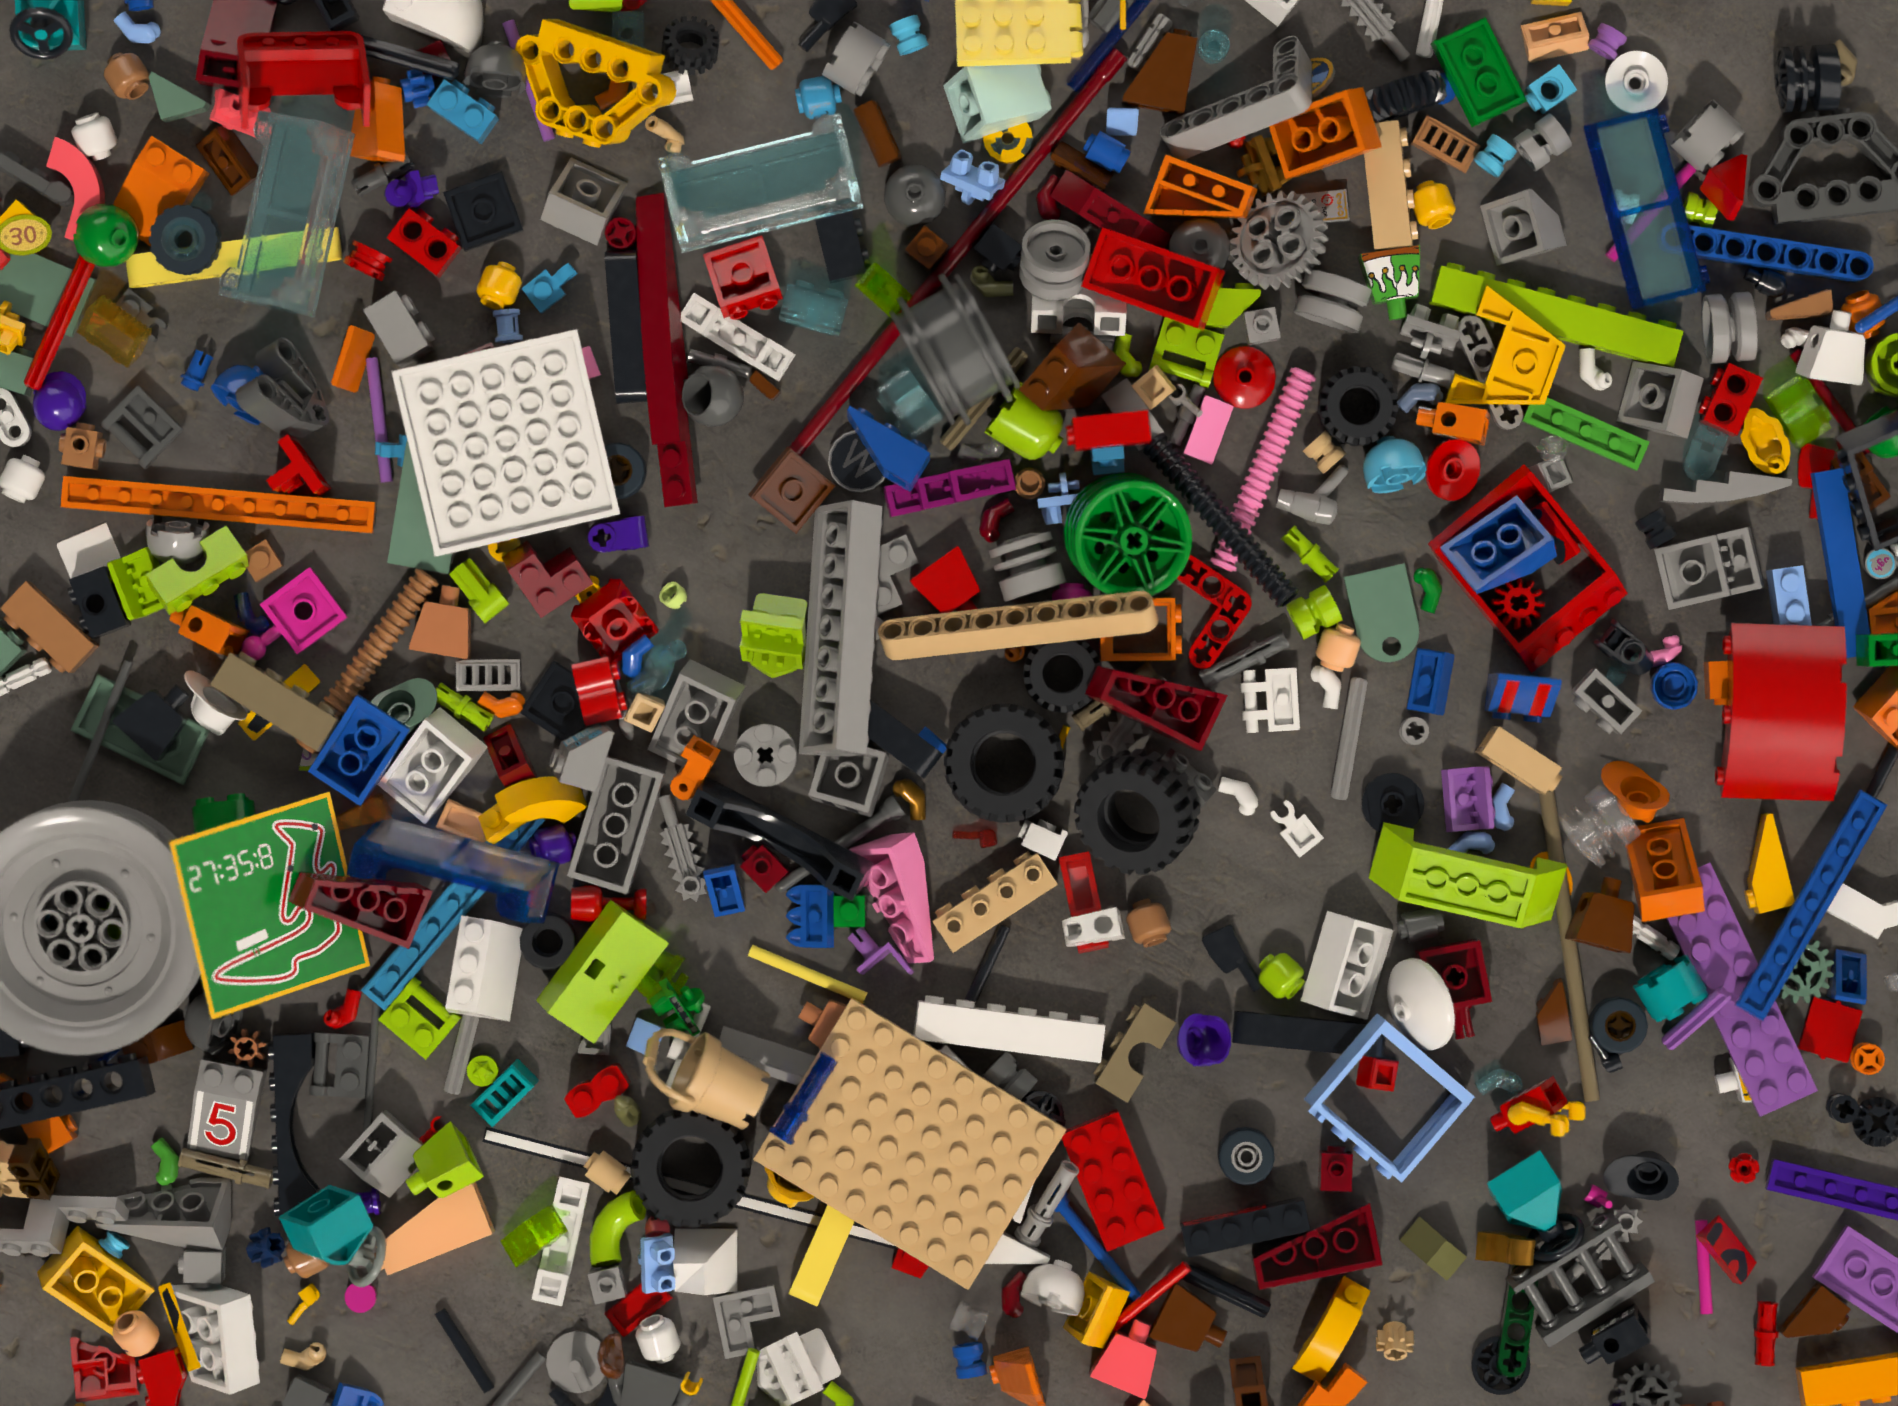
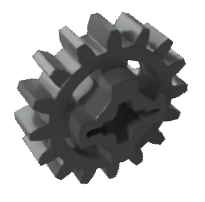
M1643 1363L1638 1368L1636 1365L1628 1368V1374L1624 1373L1619 1376L1623 1384L1614 1386V1390L1619 1392L1620 1396L1614 1398L1613 1402L1620 1403L1621 1406H1661L1663 1403L1664 1406H1680L1678 1403H1675V1399L1681 1397L1682 1394L1674 1392L1673 1388L1678 1382L1677 1380L1671 1382L1668 1380L1670 1376L1669 1370L1659 1373L1660 1365H1653L1649 1369L1648 1363ZM1633 1383H1634V1384H1635V1388H1634V1390H1633L1632 1392H1630L1631 1387H1632V1385H1633ZM1645 1395L1650 1398L1655 1397L1656 1399L1650 1401V1399L1639 1398V1396Z

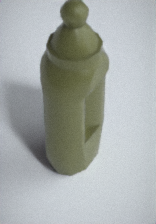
M615 1097L614 1111L616 1116L624 1126L632 1127L636 1125L641 1119L640 1107L632 1097Z

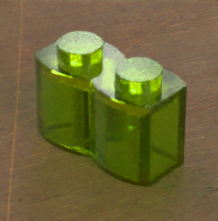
M1799 375L1790 378L1763 396L1796 449L1803 447L1832 428L1829 423L1832 420L1829 411L1823 404L1818 406L1812 396L1815 394L1812 384L1806 377L1801 379Z

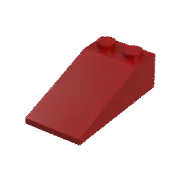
M1102 227L1081 287L1204 331L1225 271Z

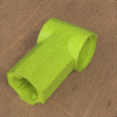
M471 558L462 562L449 574L469 599L468 603L484 623H487L510 604L493 582H489Z

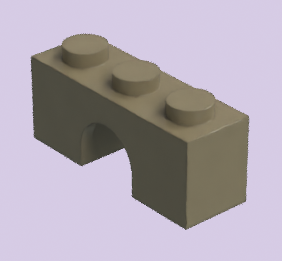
M1144 1001L1140 1007L1136 1004L1133 1006L1126 1018V1021L1130 1024L1124 1034L1118 1031L1109 1046L1113 1049L1108 1060L1102 1058L1101 1063H1098L1093 1072L1097 1076L1095 1084L1127 1103L1144 1077L1142 1073L1135 1070L1129 1064L1128 1056L1133 1046L1142 1042L1150 1043L1161 1049L1176 1024L1175 1020Z

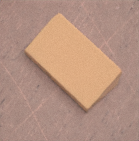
M1582 12L1521 25L1529 63L1589 49V33Z

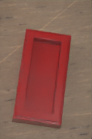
M641 1282L625 1298L620 1299L604 1314L624 1338L638 1327L643 1319L651 1316L671 1300L672 1296L668 1291L645 1294L642 1292Z

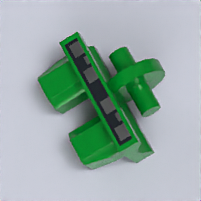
M667 977L661 980L659 984L662 990L651 997L649 1002L658 1017L672 1009L675 1010V1013L662 1020L666 1028H673L682 1032L688 1030L692 1036L700 1033L690 1011L698 1014L703 1010L701 1006L705 1000L703 991L700 988L690 989L688 986H684L680 990L682 995L679 997Z

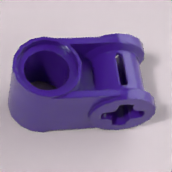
M645 516L623 518L614 522L595 525L589 531L588 542L595 551L602 553L649 547ZM598 530H604L607 535L611 534V540L606 541L605 547H601L599 542L593 541V537L598 536Z

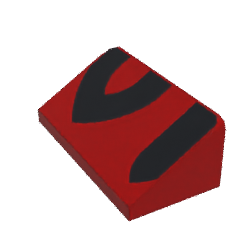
M1540 502L1530 509L1532 514L1554 539L1557 557L1553 560L1556 564H1563L1581 552L1579 546L1547 502Z
M1719 1215L1696 1235L1733 1283L1741 1285L1747 1279L1757 1262Z

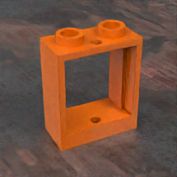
M1152 598L1154 606H1166L1167 653H1113V636L1100 638V662L1176 661V654H1182V636H1176V623H1181L1182 620L1181 604H1175V598Z

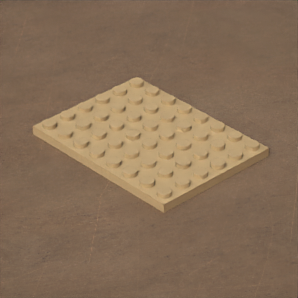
M851 998L753 1160L969 1290L1067 1128Z

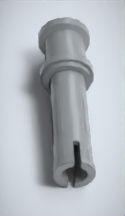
M1067 1160L1061 1162L1059 1169L1046 1187L1038 1203L1028 1208L1027 1218L1021 1226L1015 1229L1014 1234L1016 1238L1024 1245L1033 1248L1038 1247L1041 1243L1040 1237L1045 1228L1052 1225L1055 1209L1075 1176L1079 1173V1168L1074 1163ZM1059 1183H1061L1055 1195L1051 1197Z

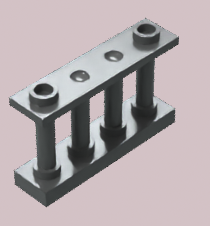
M1612 1212L1596 1217L1591 1222V1225L1584 1228V1236L1580 1244L1568 1255L1554 1261H1539L1535 1259L1533 1266L1520 1265L1511 1272V1275L1505 1278L1515 1293L1524 1289L1542 1319L1541 1324L1536 1326L1535 1329L1548 1348L1655 1282L1641 1261L1637 1264H1632L1614 1234L1623 1226ZM1571 1239L1565 1240L1564 1242H1562V1243H1560L1559 1245H1557L1556 1247H1554L1551 1251H1554V1250H1557V1249L1563 1247V1246H1564L1565 1244H1567ZM1601 1240L1605 1241L1622 1270L1618 1276L1610 1281L1605 1280L1587 1250ZM1576 1256L1595 1286L1594 1291L1584 1297L1578 1296L1561 1265ZM1548 1273H1551L1569 1303L1565 1309L1557 1314L1552 1313L1534 1283Z

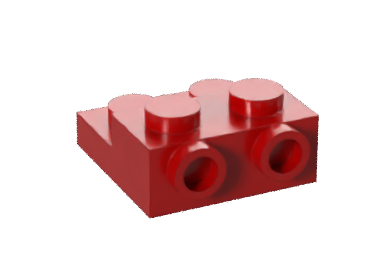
M762 235L703 254L724 318L730 317L732 320L744 318L748 314V310L760 307L762 310L774 308L778 304V300L783 299Z

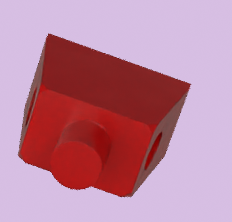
M958 546L909 580L940 613L953 612L954 610L978 609L971 598L981 591Z

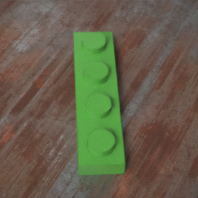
M1548 397L1545 405H1528L1522 422L1634 471L1638 470L1650 443L1647 440Z

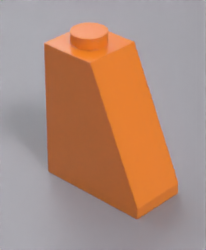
M372 77V81H370V127H363L361 109H355L347 156L373 162H404L402 88L390 85V79Z

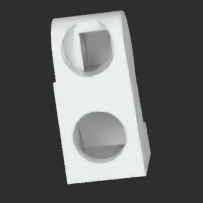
M1116 907L1071 917L1062 921L1067 947L1080 946L1092 942L1098 943L1125 939L1121 914Z

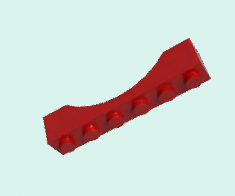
M172 1347L140 1358L138 1360L139 1366H136V1373L140 1384L145 1383L148 1396H145L146 1406H179L182 1389L188 1376L179 1347Z

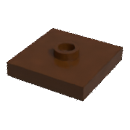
M787 446L748 495L797 534L835 485Z

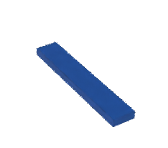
M1844 468L1810 474L1835 626L1845 627L1847 658L1856 657V635L1870 634L1848 492L1842 480V476L1845 473Z

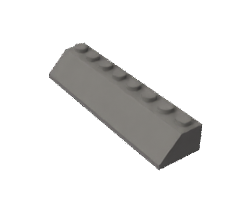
M850 500L819 506L815 511L799 754L848 757L867 753L869 742L868 722L871 710L870 691L873 679L872 660L875 648L874 629L877 618L876 598L879 587L878 567L881 556L880 537L883 525L882 506Z

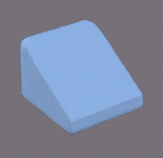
M1109 107L1106 112V134L1135 136L1138 129L1139 110L1137 108Z
M637 1017L626 1047L645 1055L647 1040L652 1037L654 1032L666 1028Z

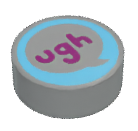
M1882 548L1878 551L1873 549L1864 557L1863 567L1866 574L1871 578L1885 579L1894 573L1896 558L1888 549Z

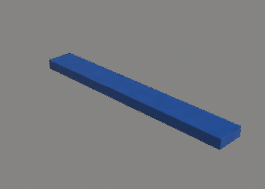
M1861 789L1858 790L1736 1001L1735 1006L1760 1021H1764L1888 806L1887 804Z

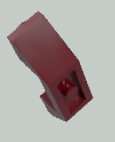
M1065 170L1050 197L1101 229L1104 227L1163 249L1172 236L1068 170Z

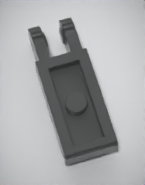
M6 151L5 154L0 152V171L55 204L63 206V208L71 206L74 195H72L73 192L70 191L71 189L68 186H65L60 181L50 183L48 181L50 176L40 169L33 167L30 171L21 165L23 160L9 151Z

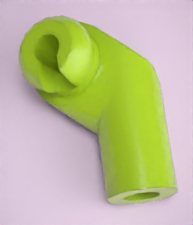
M833 1381L822 1392L835 1402V1406H854L853 1397Z

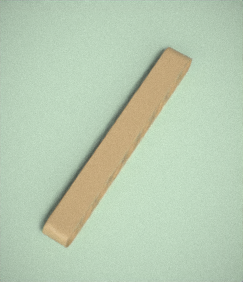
M1134 591L886 620L879 626L878 635L885 655L889 659L904 660L1146 633L1157 626L1158 617L1152 596L1145 591Z

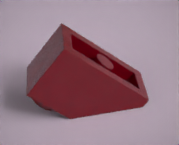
M511 723L483 737L496 772L505 788L521 781L538 778Z

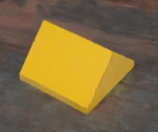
M1088 1271L1083 1282L1085 1296L1082 1308L1078 1315H1068L1063 1328L1081 1343L1104 1349L1130 1292Z

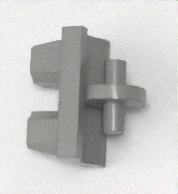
M1416 304L1410 315H1407L1400 334L1412 338L1410 345L1421 348L1419 358L1426 359L1429 351L1441 354L1442 348L1453 351L1461 335V331H1458V316L1448 313L1442 314L1439 324L1428 321L1431 309Z

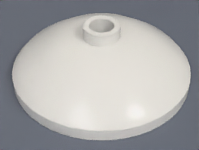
M1409 958L1399 962L1391 971L1387 985L1388 1005L1396 1026L1409 1041L1421 1049L1435 1050L1443 1047L1450 1040L1455 1023L1452 999L1444 981L1437 971L1425 961Z

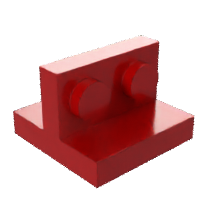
M287 434L277 441L291 463L266 480L273 491L290 494L304 484L301 479H304L314 494L322 496L331 489L296 437Z

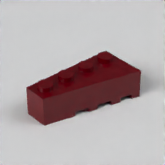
M1101 666L1097 667L1085 692V695L1184 747L1197 751H1202L1228 696L1206 689Z
M300 872L288 901L304 910L409 949L433 891L418 883Z
M1370 1203L1251 1259L1258 1290L1383 1265Z

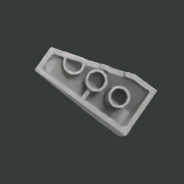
M200 1177L191 1179L190 1184L173 1188L169 1184L161 1186V1191L144 1195V1193L139 1191L117 1196L129 1209L127 1221H115L113 1224H104L96 1220L95 1223L96 1227L191 1250L223 1251L231 1228V1181L228 1178Z

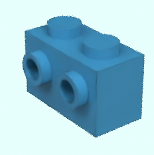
M444 79L426 105L433 112L482 145L499 120L493 113L495 107L481 97L478 101L472 99L467 95L470 90L454 79L451 84Z

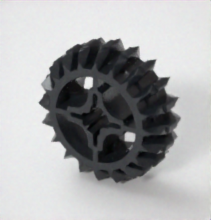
M1428 70L1405 76L1375 87L1365 93L1374 123L1397 119L1424 110L1444 101L1447 97L1444 78L1441 77L1440 72L1437 70Z

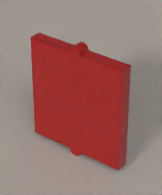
M1812 996L1798 1049L1817 1054L1820 1059L1827 1057L1848 1063L1863 1011L1841 1005V1002L1838 1000L1831 1002Z

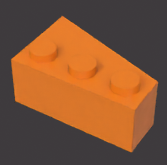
M1165 154L1143 214L1149 216L1247 219L1258 189Z

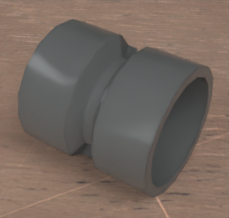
M1004 1051L981 1075L1019 1100L1038 1081L1026 1068L1019 1070L1017 1068L1018 1061L1008 1051Z

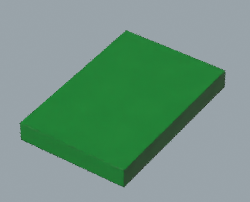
M1486 17L1430 43L1471 127H1475L1527 101Z

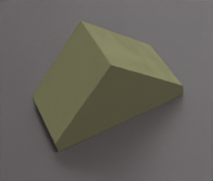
M1420 1216L1399 1239L1445 1280H1448L1467 1258L1466 1255Z

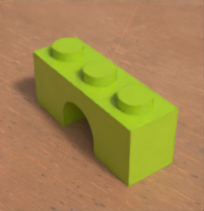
M227 526L200 541L203 556L206 559V563L201 569L194 572L184 571L172 558L146 574L149 588L168 615L175 611H184L192 604L193 600L201 595L206 596L217 590L220 583L229 578L235 579L245 572L246 567L249 566L247 554Z

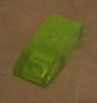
M549 1205L514 1229L500 1242L514 1266L519 1267L527 1263L540 1250L550 1247L568 1230L554 1206Z

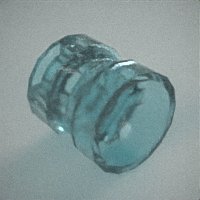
M1217 29L1208 30L1199 40L1197 46L1198 55L1205 63L1218 64L1227 56L1230 41L1223 31Z

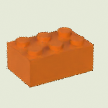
M1363 87L1344 90L1312 102L1305 112L1269 126L1285 179L1304 176L1382 147Z

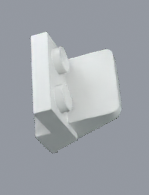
M819 1328L813 1329L801 1336L795 1332L759 1350L760 1355L757 1361L758 1387L779 1403L780 1406H790L823 1390V1384L839 1377L841 1374L840 1367L826 1337Z

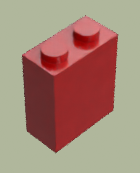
M1148 410L1072 418L1071 425H1066L1067 446L1073 445L1074 452L1096 448L1149 444L1151 442Z

